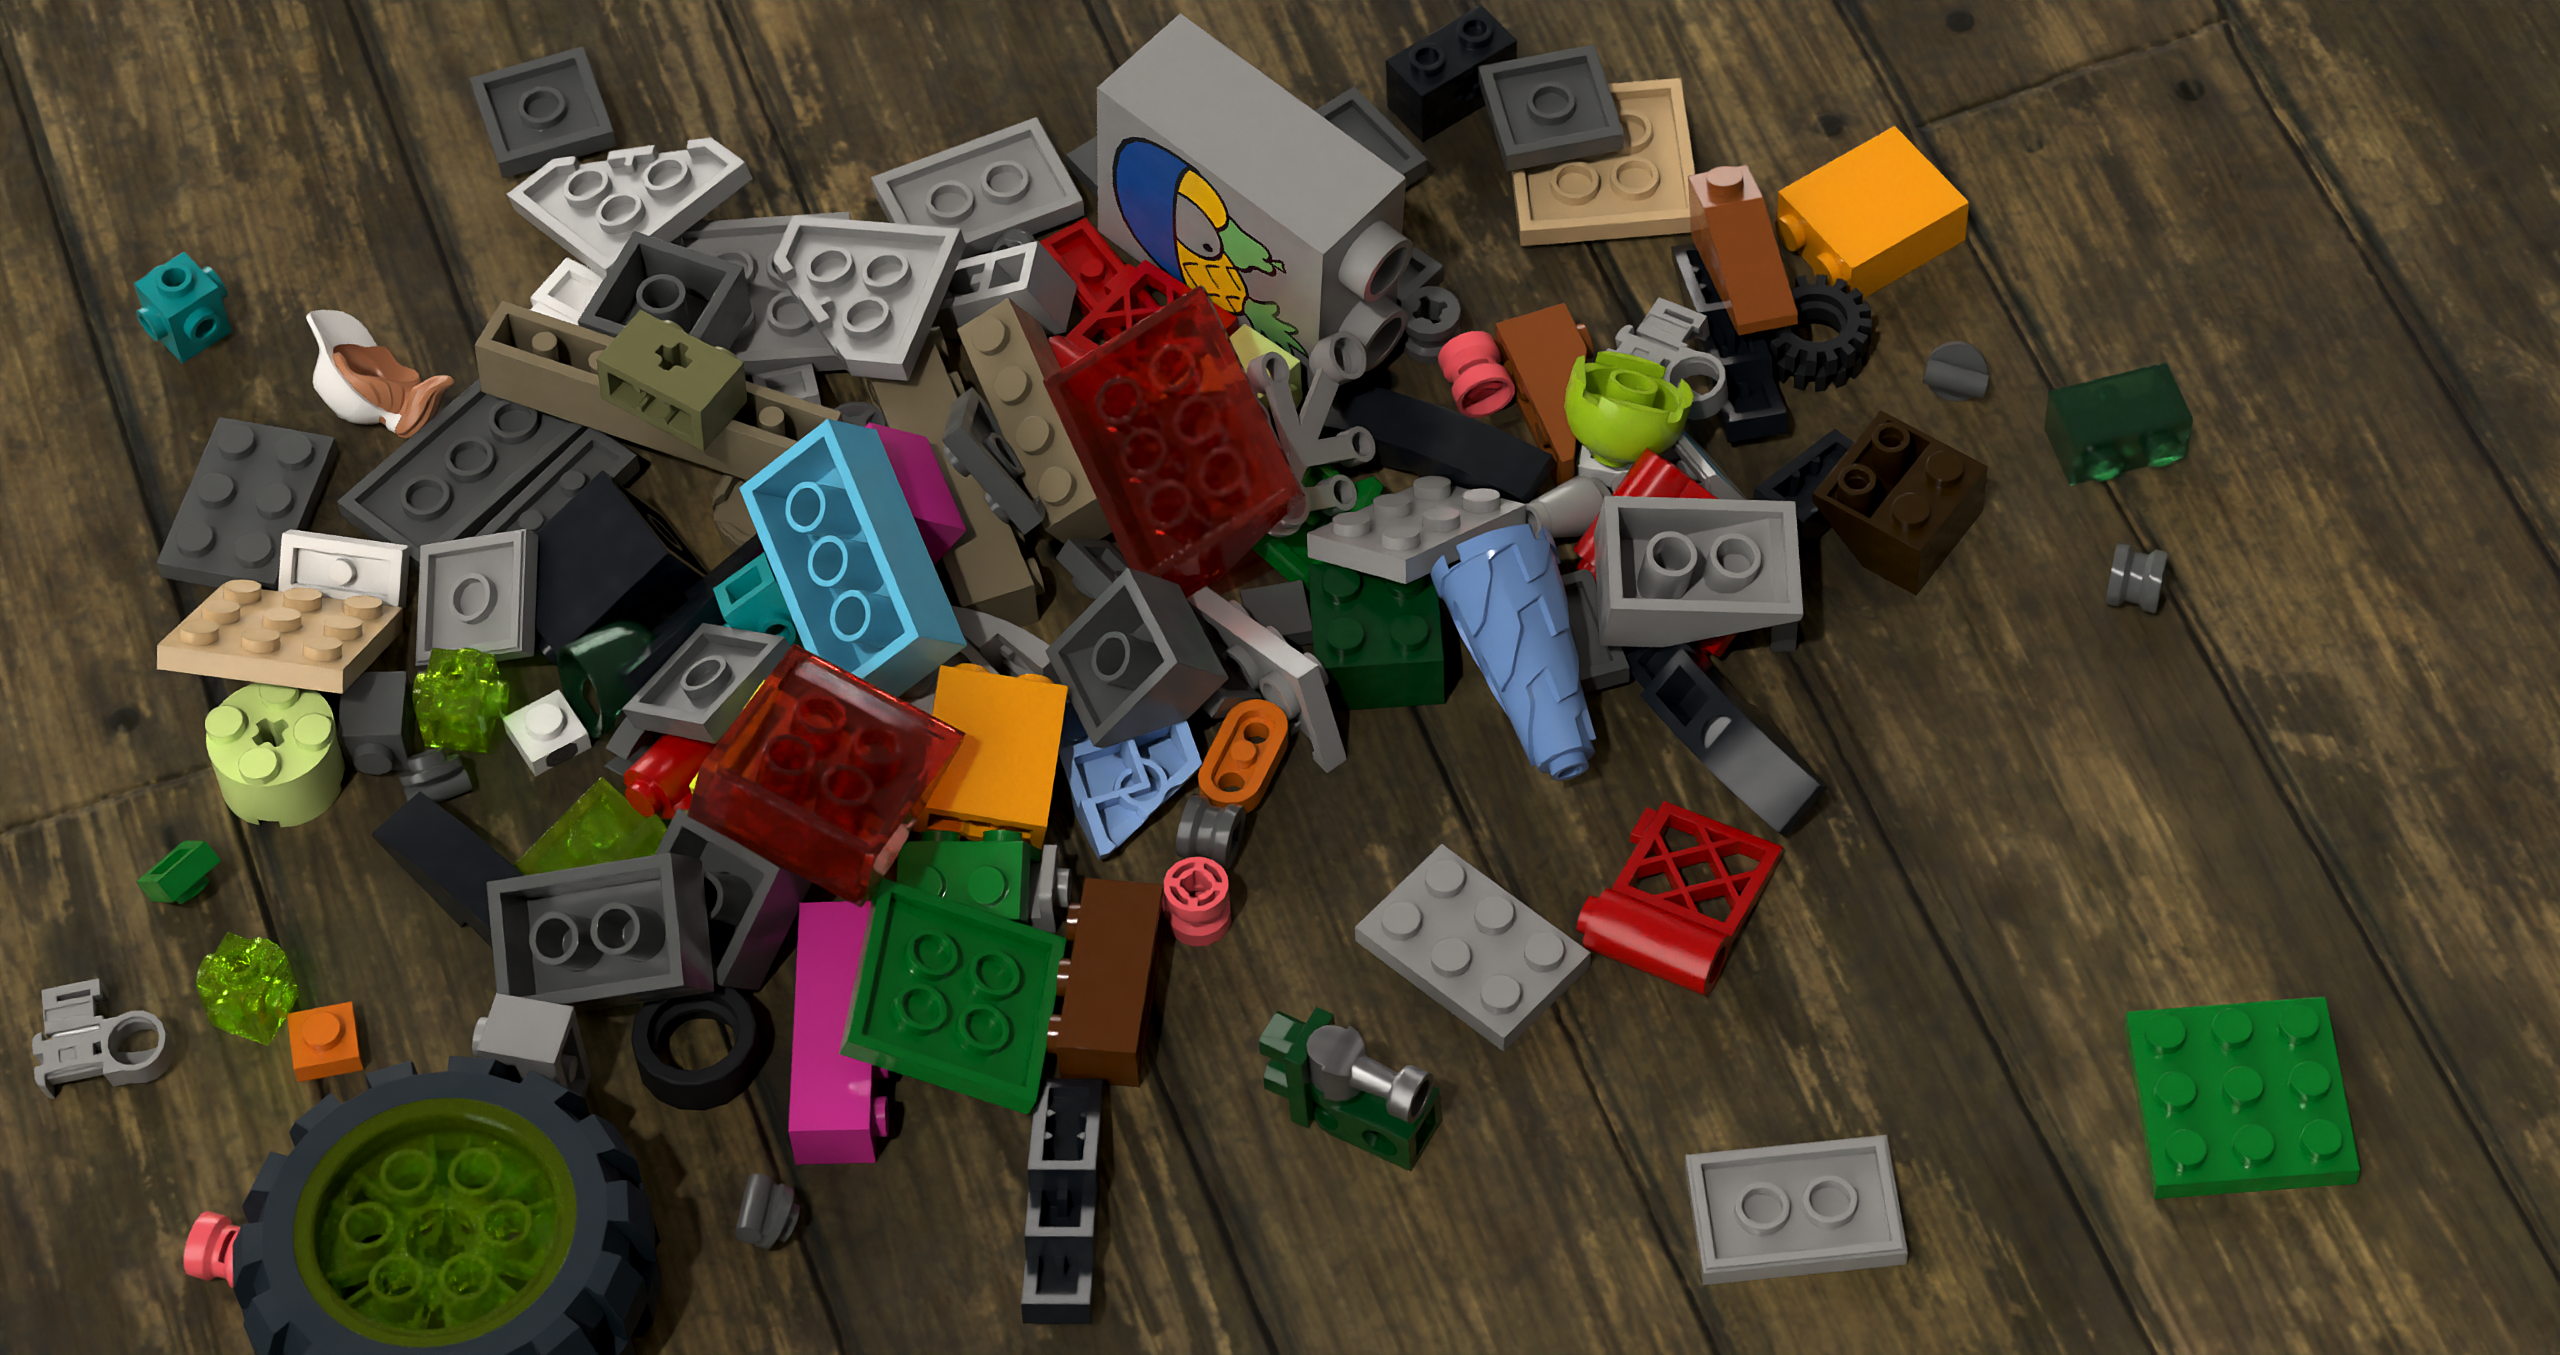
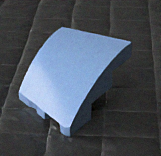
M1067 695L1056 771L1091 848L1098 860H1101L1113 853L1200 769L1202 761L1187 720L1103 749L1095 747Z

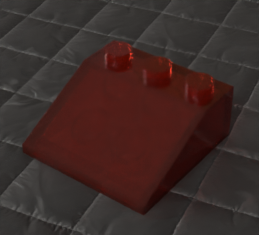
M793 643L701 764L687 816L862 908L896 859L960 748L966 733Z

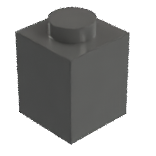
M407 671L363 672L341 694L337 739L347 772L379 775L388 771L409 770L406 760L413 754L417 706Z

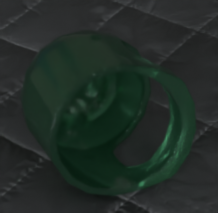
M618 620L558 649V673L564 697L592 738H598L614 730L616 718L622 711V708L632 699V696L616 672L657 639L643 624L632 620ZM588 678L596 692L600 717L592 711L583 698V684Z

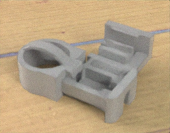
M1659 297L1636 330L1637 336L1634 334L1633 326H1624L1615 337L1617 350L1615 351L1610 348L1606 350L1635 355L1662 365L1666 368L1663 379L1672 383L1677 389L1681 378L1685 379L1692 375L1701 374L1715 379L1717 385L1704 395L1692 390L1694 399L1687 419H1706L1717 414L1725 406L1728 398V386L1724 366L1713 355L1692 350L1685 343L1687 340H1691L1692 337L1704 341L1707 340L1710 331L1706 315Z
M99 978L42 990L44 1030L47 1038L53 1037V1039L47 1040L40 1032L32 1040L33 1054L40 1063V1066L34 1068L35 1081L46 1096L51 1099H55V1084L104 1075L113 1087L130 1083H148L158 1079L165 1073L174 1059L175 1045L171 1034L155 1015L146 1011H129L118 1017L105 1019L102 1015L97 1016V1004L109 1000V991ZM149 1029L159 1033V1042L156 1048L130 1053L118 1052L123 1040L131 1033Z

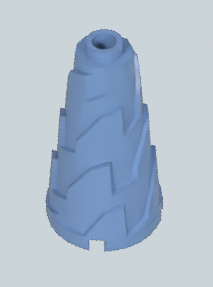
M1531 524L1495 529L1455 546L1461 562L1450 569L1443 554L1433 565L1430 572L1437 596L1445 601L1463 642L1482 671L1491 692L1509 717L1531 766H1537V769L1542 773H1550L1555 781L1568 780L1588 770L1589 763L1587 760L1596 752L1591 740H1596V736L1579 679V657L1569 625L1568 600L1557 565L1560 564L1557 547L1550 530L1545 526H1542L1538 533L1540 539H1536Z

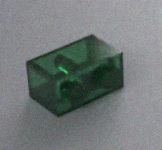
M2167 362L2048 391L2044 430L2069 486L2088 481H2105L2119 473L2147 466H2165L2179 458L2187 457L2193 417Z

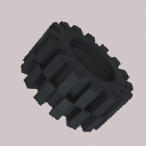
M1817 274L1816 284H1808L1806 275L1795 277V288L1792 289L1790 286L1798 312V324L1762 331L1772 356L1773 369L1776 368V379L1784 384L1792 376L1794 377V388L1803 391L1806 381L1815 382V392L1826 391V381L1832 380L1836 389L1846 385V374L1855 379L1861 374L1862 364L1866 365L1869 359L1872 331L1869 303L1862 304L1863 294L1857 288L1847 294V282L1838 278L1834 286L1827 285V275ZM1807 324H1821L1834 329L1839 335L1828 341L1811 342L1799 338L1792 331Z

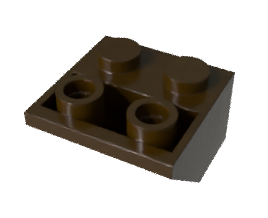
M1880 410L1814 491L1812 502L1862 567L1917 596L1983 512L1988 466Z

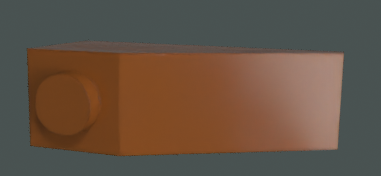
M1720 166L1706 173L1688 176L1691 237L1738 336L1798 324V312L1766 205L1748 166Z
M1565 302L1495 323L1496 342L1501 352V362L1499 365L1504 366L1510 373L1515 385L1513 398L1537 448L1552 454L1556 461V465L1550 472L1556 487L1575 477V465L1580 442L1573 435L1567 423L1564 409L1566 388L1576 359L1584 355L1586 364L1588 359L1594 357L1593 344L1586 326L1583 323L1575 324Z

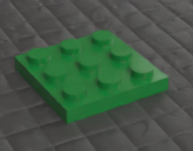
M882 877L873 891L839 1054L1028 1115L1037 1101L1047 1047L1048 1025L1050 1016L1053 1014L1057 994L1058 967L1060 959L1064 956L1067 938Z
M2326 996L2126 1011L2124 1028L2154 1199L2357 1184L2360 1167Z

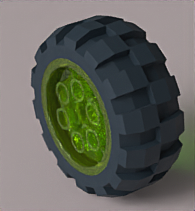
M449 1056L447 1071L417 1074L414 1063L409 1060L365 1074L369 1090L343 1104L330 1093L294 1122L289 1133L295 1148L288 1156L273 1151L269 1153L242 1205L248 1224H242L233 1242V1290L242 1309L244 1317L243 1326L255 1355H636L631 1337L642 1338L654 1323L662 1282V1275L656 1257V1248L660 1238L649 1195L645 1192L636 1158L613 1123L595 1114L589 1115L584 1097L533 1070L528 1072L521 1083L513 1082L510 1080L507 1065L496 1059ZM432 1225L431 1232H429L426 1235L420 1233L422 1230ZM463 1225L471 1229L472 1233L467 1235ZM511 1232L520 1233L519 1236L507 1241ZM456 1250L457 1255L452 1256V1253ZM504 1275L513 1276L528 1281V1283L517 1293L505 1283ZM369 1280L368 1285L345 1300L347 1287ZM431 1311H434L436 1320H445V1328L426 1330Z

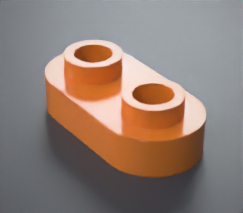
M1253 699L1237 704L1228 712L1198 774L1200 795L1206 796L1211 805L1225 807L1230 803L1244 806L1246 814L1258 806L1289 743L1288 721L1280 707L1266 700ZM1253 737H1262L1266 739L1264 742L1258 744H1254L1248 741L1250 738ZM1231 786L1240 788V790L1235 792L1222 791Z

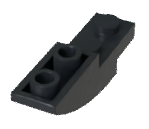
M1694 641L1668 647H1635L1626 657L1630 667L1629 672L1644 688L1640 696L1717 778L1778 833L1786 836L1827 789L1826 785L1761 709L1742 699Z

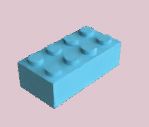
M827 419L739 487L827 705L877 713L967 646L876 429Z

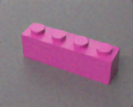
M871 901L804 902L799 904L788 1130L796 1165L876 1163L877 1137H888L887 1096L878 1097L879 1079H890L891 1071L839 1054Z

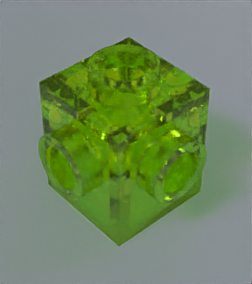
M432 648L426 672L419 671L417 673L413 686V706L425 746L487 753L496 718L503 719L506 716L510 699L509 682L501 680L495 654L483 653L473 648H459L456 650Z
M227 932L215 953L211 952L206 955L197 972L196 987L210 1025L266 1046L270 1044L299 996L297 984L286 953L272 941L261 937H254L252 940Z

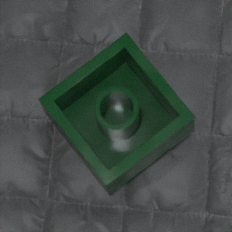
M1331 563L1309 564L1308 578L1313 654L1327 673L1329 682L1325 686V690L1332 711L1445 704L1444 657L1439 599L1431 574L1429 573L1404 584Z

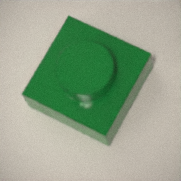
M183 841L139 878L136 883L151 902H174L176 900L181 904L193 898L207 886L210 879L206 873L221 860L206 841Z

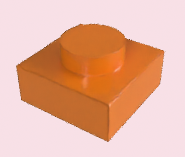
M352 1001L287 1014L293 1069L298 1083L364 1070L357 1015Z

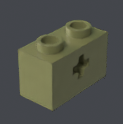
M642 310L638 311L596 359L601 399L702 451L709 447L747 402L744 362L738 360L729 350L720 346L713 347L687 334L678 324L669 320L662 321Z

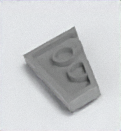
M1207 586L1187 598L1211 646L1255 691L1260 689L1266 701L1272 702L1282 709L1288 721V734L1290 736L1301 730L1311 740L1314 748L1312 752L1313 760L1326 773H1329L1345 762L1347 757L1325 690V686L1329 682L1328 676L1318 659L1309 652L1300 653L1287 644L1283 636L1274 627H1263L1248 615L1240 603L1235 600L1228 602Z

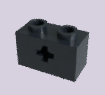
M1479 5L1386 60L1387 107L1422 143L1486 106L1479 85L1478 66L1517 59V40L1482 5Z

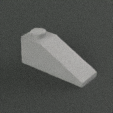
M1039 241L963 259L958 263L931 327L939 326L943 338L961 340L957 331L958 328L1009 298L1041 323L1046 337L1065 333L1077 284Z

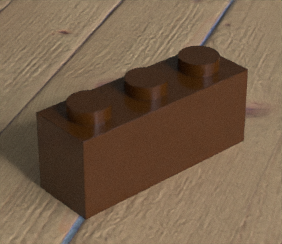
M1085 878L1081 903L1070 902L1067 915L1066 938L1067 941L1074 942L1071 958L1060 959L1057 974V996L1064 998L1062 1015L1051 1014L1047 1033L1048 1054H1057L1060 1079H1103L1106 1085L1140 1088L1167 920L1163 884Z

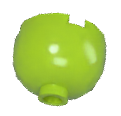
M1602 351L1598 352L1595 363L1586 364L1585 356L1582 355L1576 359L1566 388L1564 409L1567 423L1577 440L1592 452L1594 459L1604 465L1625 467L1628 463H1634L1646 447L1659 455H1663L1676 444L1687 421L1694 399V394L1689 384L1681 378L1677 389L1672 383L1663 379L1666 372L1665 367L1635 355Z

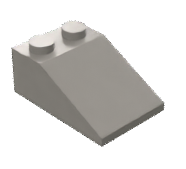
M1629 496L1604 497L1594 531L1600 646L1668 647L1800 621L1802 619L1803 602L1795 501Z

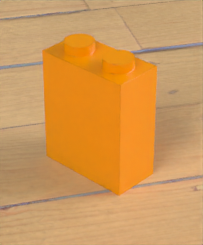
M1893 126L1778 191L1775 230L1782 244L1789 251H1797L1812 267L1815 277H1817V274L1827 275V285L1834 286L1838 278L1847 282V294L1857 288L1863 294L1864 299L1966 240L1969 201Z
M961 663L954 667L941 665L935 690L913 831L921 833L927 830L953 831L961 834L960 839L970 841H983V832L988 830L1016 831L1022 833V841L1042 850L1048 824L1068 686L1054 684L1051 679L1038 674H1022L1018 677L990 673L985 667L971 663Z

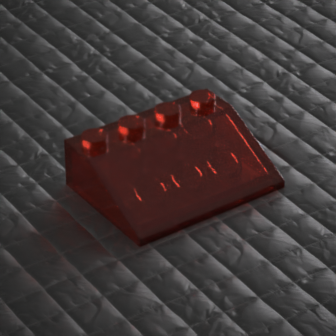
M1202 285L1197 286L1043 380L1045 388L1129 568L1179 584L1186 598L1221 578L1305 497L1207 290Z

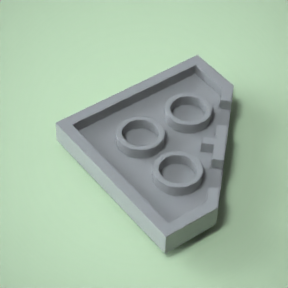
M709 137L688 140L687 150L658 153L655 145L609 151L607 161L579 164L576 156L552 159L510 191L507 196L518 214L604 279L633 231L672 242L719 204L729 199L732 194L753 178L742 159Z
M793 215L775 253L773 262L779 277L851 376L908 381L964 252L966 243L960 228Z

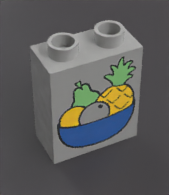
M1181 13L1097 87L1098 231L1140 263L1144 260L1149 261L1237 317L1239 328L1245 323L1299 359L1301 383L1309 389L1314 378L1309 365V357L1316 343L1323 338L1341 331L1349 332L1357 337L1366 353L1367 363L1364 372L1374 369L1391 353L1403 335L1408 322V313L1397 305L1399 278L1408 266L1413 253V242L1402 234L1406 187L1405 176Z

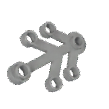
M1341 331L1316 343L1309 357V365L1314 378L1299 416L1297 415L1288 383L1290 370L1286 360L1276 352H1269L1249 362L1247 377L1251 386L1257 392L1267 394L1284 454L1280 465H1278L1268 433L1271 426L1270 415L1261 402L1256 400L1247 401L1233 407L1228 414L1230 432L1237 440L1247 442L1258 479L1251 492L1253 515L1259 526L1271 536L1281 538L1297 532L1311 512L1322 511L1328 516H1335L1349 511L1355 506L1357 501L1356 488L1347 476L1337 474L1320 481L1316 486L1304 487L1301 481L1306 468L1340 462L1345 467L1353 468L1369 462L1375 455L1374 439L1371 433L1361 426L1340 432L1335 437L1318 440L1338 387L1358 379L1366 369L1365 350L1358 338L1349 332ZM1247 416H1248V418L1250 419L1251 426H1250V424H1249V422H1248V420H1247Z

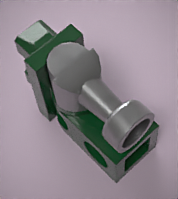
M1315 1007L1306 1023L1277 1011L1260 1036V1054L1271 1058L1263 1076L1264 1088L1289 1099L1292 1122L1309 1129L1315 1120L1318 1126L1326 1133L1410 1172L1413 1170L1443 1121L1441 1093L1439 1088L1433 1086V1074L1412 1065L1405 1066L1397 1073L1371 1059L1365 1054V1045L1359 1032L1350 1025L1348 1029L1335 1026L1334 1014L1319 1007Z

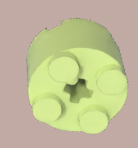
M256 682L237 690L226 698L219 707L214 708L208 713L205 719L208 754L225 802L238 817L256 825H260L258 820L279 821L280 827L297 826L318 817L337 800L342 790L340 783L344 771L346 770L347 772V768L338 743L337 726L332 710L325 698L316 690Z

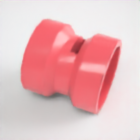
M1471 331L1460 334L1449 340L1438 354V363L1446 380L1453 384L1451 390L1456 407L1462 415L1470 418L1484 417L1503 409L1515 394V385L1509 371L1504 366L1499 365L1501 362V352L1497 342L1491 334L1484 331Z
M1188 857L1176 862L1168 870L1164 879L1168 928L1173 937L1183 944L1194 947L1213 944L1228 932L1231 925L1228 876L1223 867L1212 859Z
M211 1211L203 1212L195 1221L185 1246L184 1270L186 1274L206 1281H211L216 1277L224 1278L227 1280L229 1287L233 1288V1242L241 1227L233 1225L230 1217Z

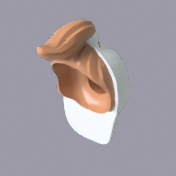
M317 310L307 314V321L320 349L313 373V386L323 401L338 417L355 424L368 425L381 422L387 429L402 438H411L435 417L446 391L455 383L451 376L437 375L422 382L417 371L399 364L394 358L392 351L387 347L378 346L367 329L353 316L336 310Z

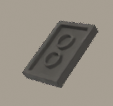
M219 417L158 558L157 566L161 578L217 588L232 580H251L260 583L261 589L278 591L282 533L290 529L307 531L339 453L335 437Z

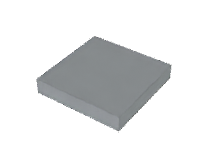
M528 529L420 545L416 667L429 672L534 656L538 534Z

